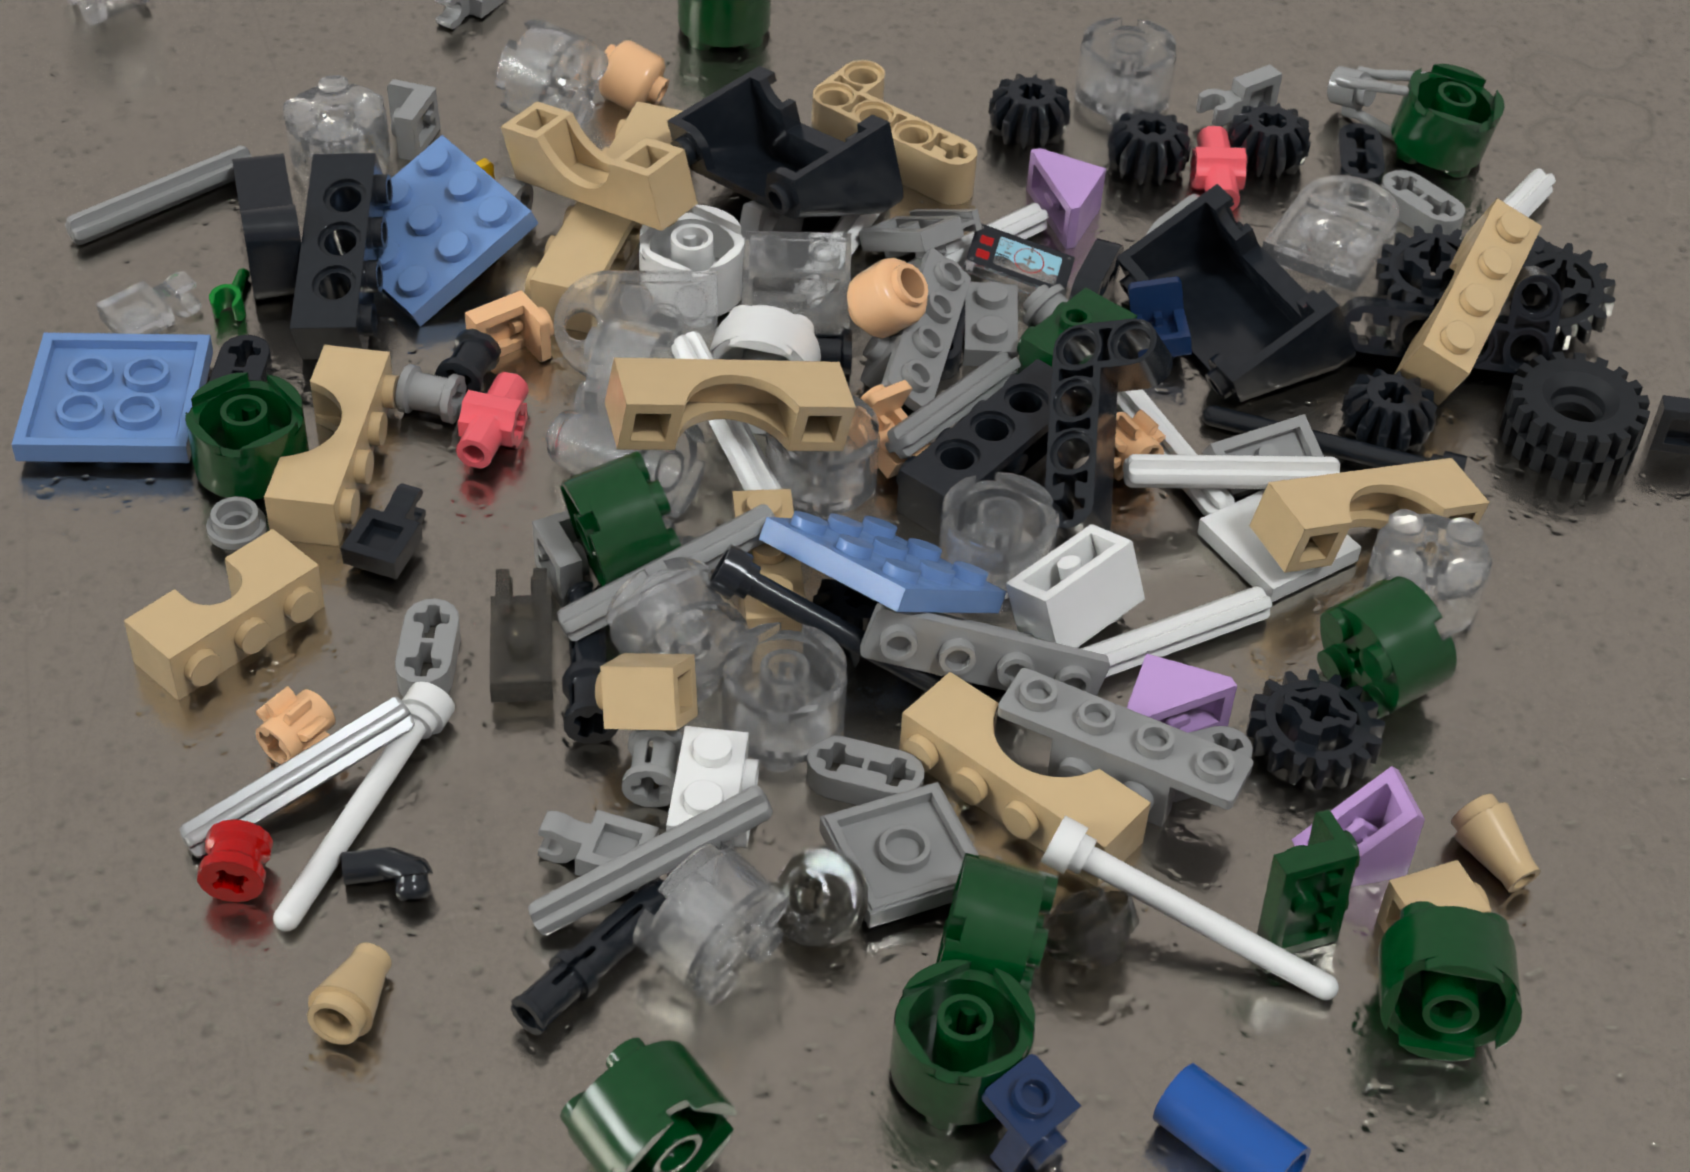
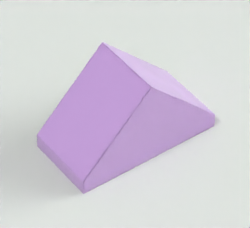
M1033 149L1030 154L1026 191L1034 203H1038L1042 210L1046 209L1049 216L1046 221L1064 248H1075L1101 208L1106 168L1045 149Z
M1146 653L1127 708L1187 733L1213 726H1228L1237 684L1229 676Z
M1391 766L1331 810L1341 828L1353 835L1359 849L1360 863L1355 870L1351 887L1391 880L1407 875L1425 818L1399 770ZM1312 825L1292 839L1295 846H1308Z

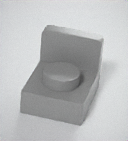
M393 79L387 86L391 132L397 140L399 158L413 160L429 146L441 129L436 87Z
M567 511L532 521L535 564L561 608L568 605L567 591L576 583L583 582V577L589 575V564L586 556L589 554L582 539H577Z

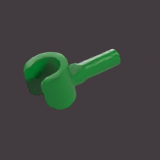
M239 269L232 284L216 286L210 292L209 301L215 319L220 318L219 315L222 310L232 307L236 321L245 319L246 310L242 295L250 278V272L247 269Z

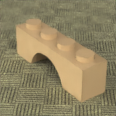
M538 101L501 126L515 177L519 181L660 231L675 224L678 218L698 204L685 150L645 137L617 159H614L602 152L587 137L572 112Z
M1498 198L1491 204L1466 233L1449 267L1455 273L1446 291L1424 325L1412 339L1395 374L1400 370L1402 377L1407 379L1421 378V388H1428L1434 391L1433 401L1437 405H1440L1470 374L1540 232L1541 225Z
M324 345L311 377L310 385L316 423L335 433L326 442L312 450L279 458L264 496L269 530L274 529L288 541L339 547L347 524L356 523L360 508L359 491L361 485H368L372 479L375 446H383L387 435L389 408L396 409L395 396L399 376L392 375L390 352Z
M614 357L604 402L615 445L619 450H675L679 437L689 427L707 420L727 419L745 422L766 431L776 438L787 451H843L856 409L840 362Z
M1453 458L1268 482L1249 526L1284 573L1331 566L1349 529L1355 527H1369L1388 531L1406 539L1422 551L1468 545L1490 502Z
M952 672L945 675L902 713L899 750L914 755L921 761L924 772H927L952 789L965 803L977 806L1004 824L1011 834L1020 839H1026L1043 852H1046L1065 815L1088 827L1086 834L1097 840L1094 845L1095 847L1123 862L1143 843L1151 805L1150 801L1100 769L1073 777H1051L1031 772L1016 764L1002 751L995 738L999 703ZM1066 869L1067 872L1072 873V874H1076V873H1074V872H1072V871ZM1081 870L1079 873L1080 877L1097 888L1104 882L1084 870Z

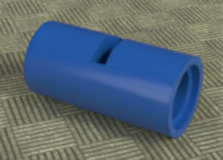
M1195 1063L1186 1066L1172 1080L1158 1101L1153 1113V1120L1221 1172H1302L1311 1153V1149Z

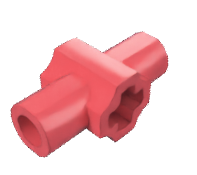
M1207 126L1198 133L1196 137L1197 147L1192 149L1190 159L1191 190L1206 192L1218 184L1232 197L1234 205L1230 208L1234 211L1240 203L1239 192L1244 190L1246 151L1245 148H1231L1228 132L1223 127Z
M509 372L499 373L487 393L468 390L463 398L458 419V434L461 439L457 444L456 452L459 459L467 466L480 469L487 467L500 446L518 449L524 437V429L528 419L527 403H524L529 392L528 384L518 374Z

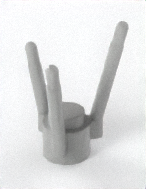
M1339 66L1334 70L1327 88L1328 100L1330 103L1342 106V116L1356 119L1365 125H1369L1393 140L1391 126L1362 110V107H1369L1373 103L1377 92L1402 96L1408 95L1409 88L1407 86L1377 80L1409 82L1415 71L1380 70L1363 66L1353 69Z

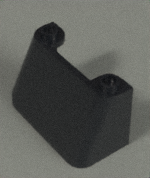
M761 66L754 68L667 120L672 138L670 145L685 150L688 166L691 170L788 218L804 219L879 214L900 203L904 196L889 121L872 114L857 124V132L845 139L846 142L838 140L801 123L796 101L789 98L782 102L770 86L777 81L775 72Z
M1216 184L1116 257L1125 275L1119 281L1122 289L1128 296V285L1132 282L1175 276L1180 278L1184 311L1191 335L1192 355L1208 371L1205 376L1209 384L1224 401L1231 396L1235 401L1241 403L1339 369L1356 356L1340 305L1324 289L1319 293L1314 289L1307 293L1259 245L1253 228L1248 223L1243 225L1240 221H1235L1230 208L1234 205L1232 197Z

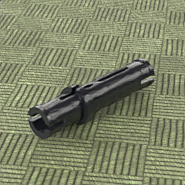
M660 878L652 880L643 885L611 915L607 916L601 924L573 949H563L554 955L549 962L550 969L521 995L516 996L511 1001V1011L519 1024L530 1033L541 1035L547 1029L546 1027L576 1000L584 1001L592 996L598 989V980L626 954L631 952L637 944L669 915H673L679 909L677 907L679 906V899L674 890Z

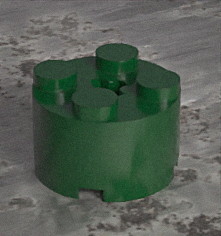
M678 0V25L682 32L689 37L690 46L697 50L736 46L744 49H755L763 43V36L770 27L771 0Z
M1434 64L1431 72L1421 73L1422 68L1412 74L1407 85L1409 94L1402 97L1391 124V135L1397 144L1395 154L1403 162L1409 164L1421 163L1431 168L1444 170L1453 177H1466L1471 168L1481 162L1504 112L1505 104L1503 97L1498 90H1496L1493 97L1484 88L1486 79L1466 68L1450 64Z
M248 372L233 373L216 378L195 392L191 398L192 407L189 413L186 412L185 422L195 473L205 488L225 498L245 497L257 504L265 496L279 458L309 451L302 399L296 388L286 380L267 374L268 382L249 380Z
M639 451L623 455L571 476V478L561 482V495L577 539L581 538L589 554L587 556L588 564L601 587L681 546L672 527L666 529L662 518L671 513L667 496L657 479L651 481L649 471Z
M1396 576L1390 580H1387L1386 577L1376 581L1326 609L1320 615V633L1324 649L1318 652L1317 662L1322 673L1328 680L1334 674L1341 675V681L1349 688L1357 685L1363 688L1360 699L1361 703L1371 701L1377 702L1379 705L1376 714L1377 719L1392 714L1451 679L1456 671L1457 654L1452 636L1442 641L1434 624L1443 618L1435 603L1418 585L1405 577Z
M965 853L952 897L954 898L949 916L946 918L936 963L954 959L972 961L971 968L992 974L995 967L1015 978L1029 995L1034 968L1039 969L1048 937V929L1043 928L1044 914L1049 915L1059 876L983 855L978 856Z
M1417 901L1405 906L1400 912V919L1392 924L1382 936L1378 948L1380 1017L1386 1031L1389 1026L1398 1035L1399 1045L1410 1053L1439 1061H1463L1476 1058L1475 1048L1495 1041V1047L1498 1049L1508 1043L1520 1027L1522 1006L1516 946L1506 919L1496 913H1482L1474 909L1458 906H1436L1427 901Z
M946 960L932 964L917 972L904 987L902 997L897 1004L894 1014L890 1054L892 1079L905 1101L915 1110L925 1115L926 1120L931 1126L940 1130H953L961 1125L978 1124L996 1118L982 1101V1095L991 1084L1028 1055L1032 1054L1034 1042L1035 1010L1029 995L1022 985L1011 975L995 967L993 974L971 968L972 961Z
M638 1037L631 1038L618 1045L606 1060V1067L608 1069L586 1091L579 1093L567 1102L560 1114L561 1121L568 1129L569 1137L596 1172H704L721 1154L731 1139L734 1128L727 1121L728 1115L737 1116L736 1108L682 1043L675 1040H663L645 1045Z

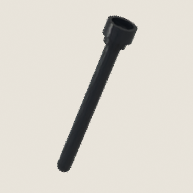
M1216 405L1206 407L1202 413V420L1207 426L1238 434L1281 422ZM1312 429L1323 455L1374 468L1453 458L1464 471L1468 457L1445 451L1443 456L1433 453L1431 458H1426Z
M733 544L727 547L715 567L707 587L729 599L733 595L742 599L749 595L861 656L860 644L866 631L760 574L761 567L752 562V554ZM864 658L925 692L944 677Z

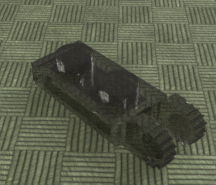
M533 568L531 595L513 596V577L510 576V570L496 569L495 596H491V703L553 700L551 594L548 595L547 568Z

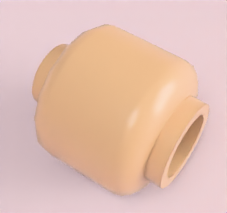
M630 40L622 41L618 46L610 44L601 56L594 73V78L599 80L600 94L630 112L637 101L658 105L663 99L670 82L663 77L665 72L664 59Z
M893 257L880 260L857 274L848 286L847 302L852 321L869 335L881 339L894 336L903 329L915 324L926 312L929 291L925 277L914 265Z

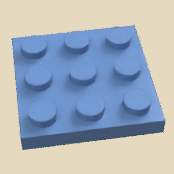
M441 135L391 178L393 188L392 205L384 206L383 212L388 228V244L386 249H379L378 256L383 270L382 292L421 327L539 223L529 208L446 137Z
M44 332L11 444L15 460L35 462L189 463L191 448L185 416L186 412L189 413L192 407L191 398L200 387L207 383L213 355L211 335Z
M795 511L792 518L766 517L759 540L896 612L999 613L1007 592L987 582L988 572L961 561H955L952 564L940 558L941 548L920 539L909 538L906 541L895 535L897 531L895 525L872 516H864L862 523L839 514H830L828 520H823L809 513Z

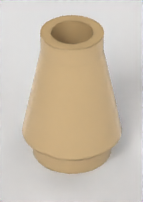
M1486 794L1466 804L1451 819V824L1457 831L1454 839L1501 881L1509 893L1527 886L1541 873L1529 852L1508 803H1499L1493 794Z
M372 943L357 945L350 957L312 991L308 999L309 1011L307 1013V1020L313 1031L321 1038L331 1043L345 1045L354 1042L358 1037L370 1031L385 977L392 966L391 958L383 948Z

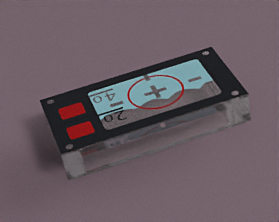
M982 223V229L974 231L962 268L966 273L1001 284L1018 285L1019 292L1028 295L1044 284L1049 288L1056 284H1061L1066 289L1075 260L1074 256Z

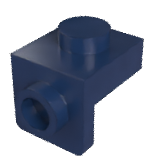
M1175 276L1130 283L1128 285L1130 312L1136 314L1137 319H1143L1151 323L1171 353L1172 359L1176 356L1192 354L1191 335L1184 311L1180 278ZM1148 349L1138 352V358L1144 355Z
M1030 1054L991 1084L982 1095V1101L1008 1130L990 1156L991 1159L1003 1172H1018L1029 1162L1038 1171L1054 1159L1069 1143L1062 1133L1081 1108V1105L1035 1054Z

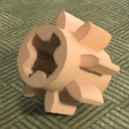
M1141 409L1133 418L1126 412H1118L1116 416L1114 478L1118 481L1123 478L1124 460L1130 455L1164 454V449L1160 443L1166 439V436L1158 429L1159 425Z
M286 686L256 711L258 717L264 721L256 729V738L261 748L271 759L279 764H283L329 736L330 734L327 731L335 725V716L327 702L317 693L304 689L295 695L291 688Z

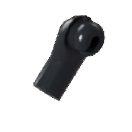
M394 847L341 853L344 885L395 880L396 895L401 901L424 899L431 893L428 875L433 874V871L425 858Z

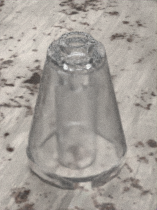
M565 410L550 424L546 433L547 452L550 459L573 476L623 455L639 451L647 466L651 481L657 479L660 482L670 504L671 513L663 516V519L668 516L678 518L686 511L696 496L704 475L705 461L697 459V442L705 444L703 432L698 424L689 427L681 434L675 450L617 449L607 410Z

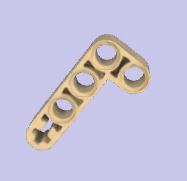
M867 60L852 61L832 74L813 90L812 128L846 142L845 139L857 132V124L872 114L890 122L902 185L946 205L964 204L972 198L977 161V149L974 144L884 102L885 71L882 66Z

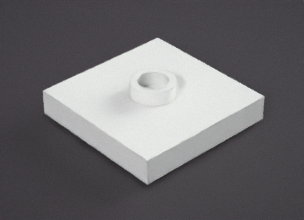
M1265 489L1200 518L1197 533L1252 587H1262L1266 596H1270L1272 602L1357 562L1361 551V546L1347 534L1331 566L1284 573L1249 526Z

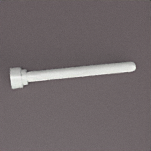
M415 682L410 687L402 701L413 716L415 723L413 729L387 744L280 903L273 916L274 924L279 930L288 932L294 930L299 925L340 863L341 853L348 851L420 740L427 739L432 734H438L443 730L455 711L453 700L444 690L428 682Z
M1066 815L1064 816L1040 862L1062 874L1065 873L1066 869L1078 875L1081 870H1084L1321 1000H1330L1337 995L1339 984L1331 974L1095 847L1094 845L1097 840L1086 834L1088 827Z

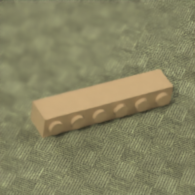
M637 101L627 119L619 121L615 139L610 147H604L602 152L617 159L645 137L671 144L672 138L667 120L682 111ZM579 201L575 205H569L564 214L562 227L556 236L551 235L549 237L544 257L538 267L533 266L528 272L525 294L531 298L537 307L541 306L548 312L553 326L593 334L639 252L640 229L643 224Z

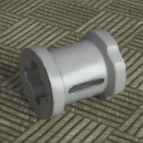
M408 364L404 367L398 380L395 396L396 408L398 412L410 414L413 410L440 415L442 422L454 424L459 418L462 400L466 395L465 378L457 374H452L449 378L422 372L420 366Z
M635 730L630 733L628 750L632 755L631 768L623 776L622 792L634 804L657 808L671 803L676 776V761L679 759L683 736L678 730ZM650 741H654L653 749L651 746H648ZM654 782L659 784L657 789H653Z

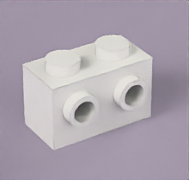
M1093 524L1006 582L1015 623L1019 632L1032 634L1037 639L1079 648L1080 645L1111 623L1118 621L1122 615L1145 600L1133 542Z
M685 726L666 831L736 794L758 785L759 760L748 759L749 732ZM750 830L673 869L667 874L731 881L737 847H748Z

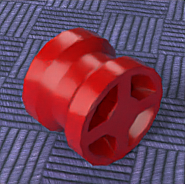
M223 820L214 824L209 829L205 841V851L208 855L200 862L197 872V882L201 889L212 897L229 902H245L258 897L263 891L266 879V871L263 866L270 860L273 849V840L270 834L261 826L244 820Z

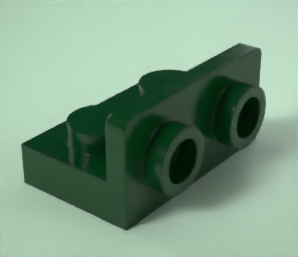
M1329 809L1315 813L1308 846L1297 845L1273 856L1257 935L1292 954L1338 941L1344 914L1349 907V894L1355 870L1360 863L1359 849L1353 835L1341 828Z

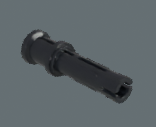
M579 582L571 586L567 591V604L593 592V582ZM597 585L594 591L601 588V586ZM606 626L578 641L572 642L569 639L571 666L568 667L562 677V690L569 700V708H567L563 715V724L567 736L583 744L605 742L616 735L618 729H604L603 709L597 706L595 699V684L601 672L600 666L608 662L606 656Z

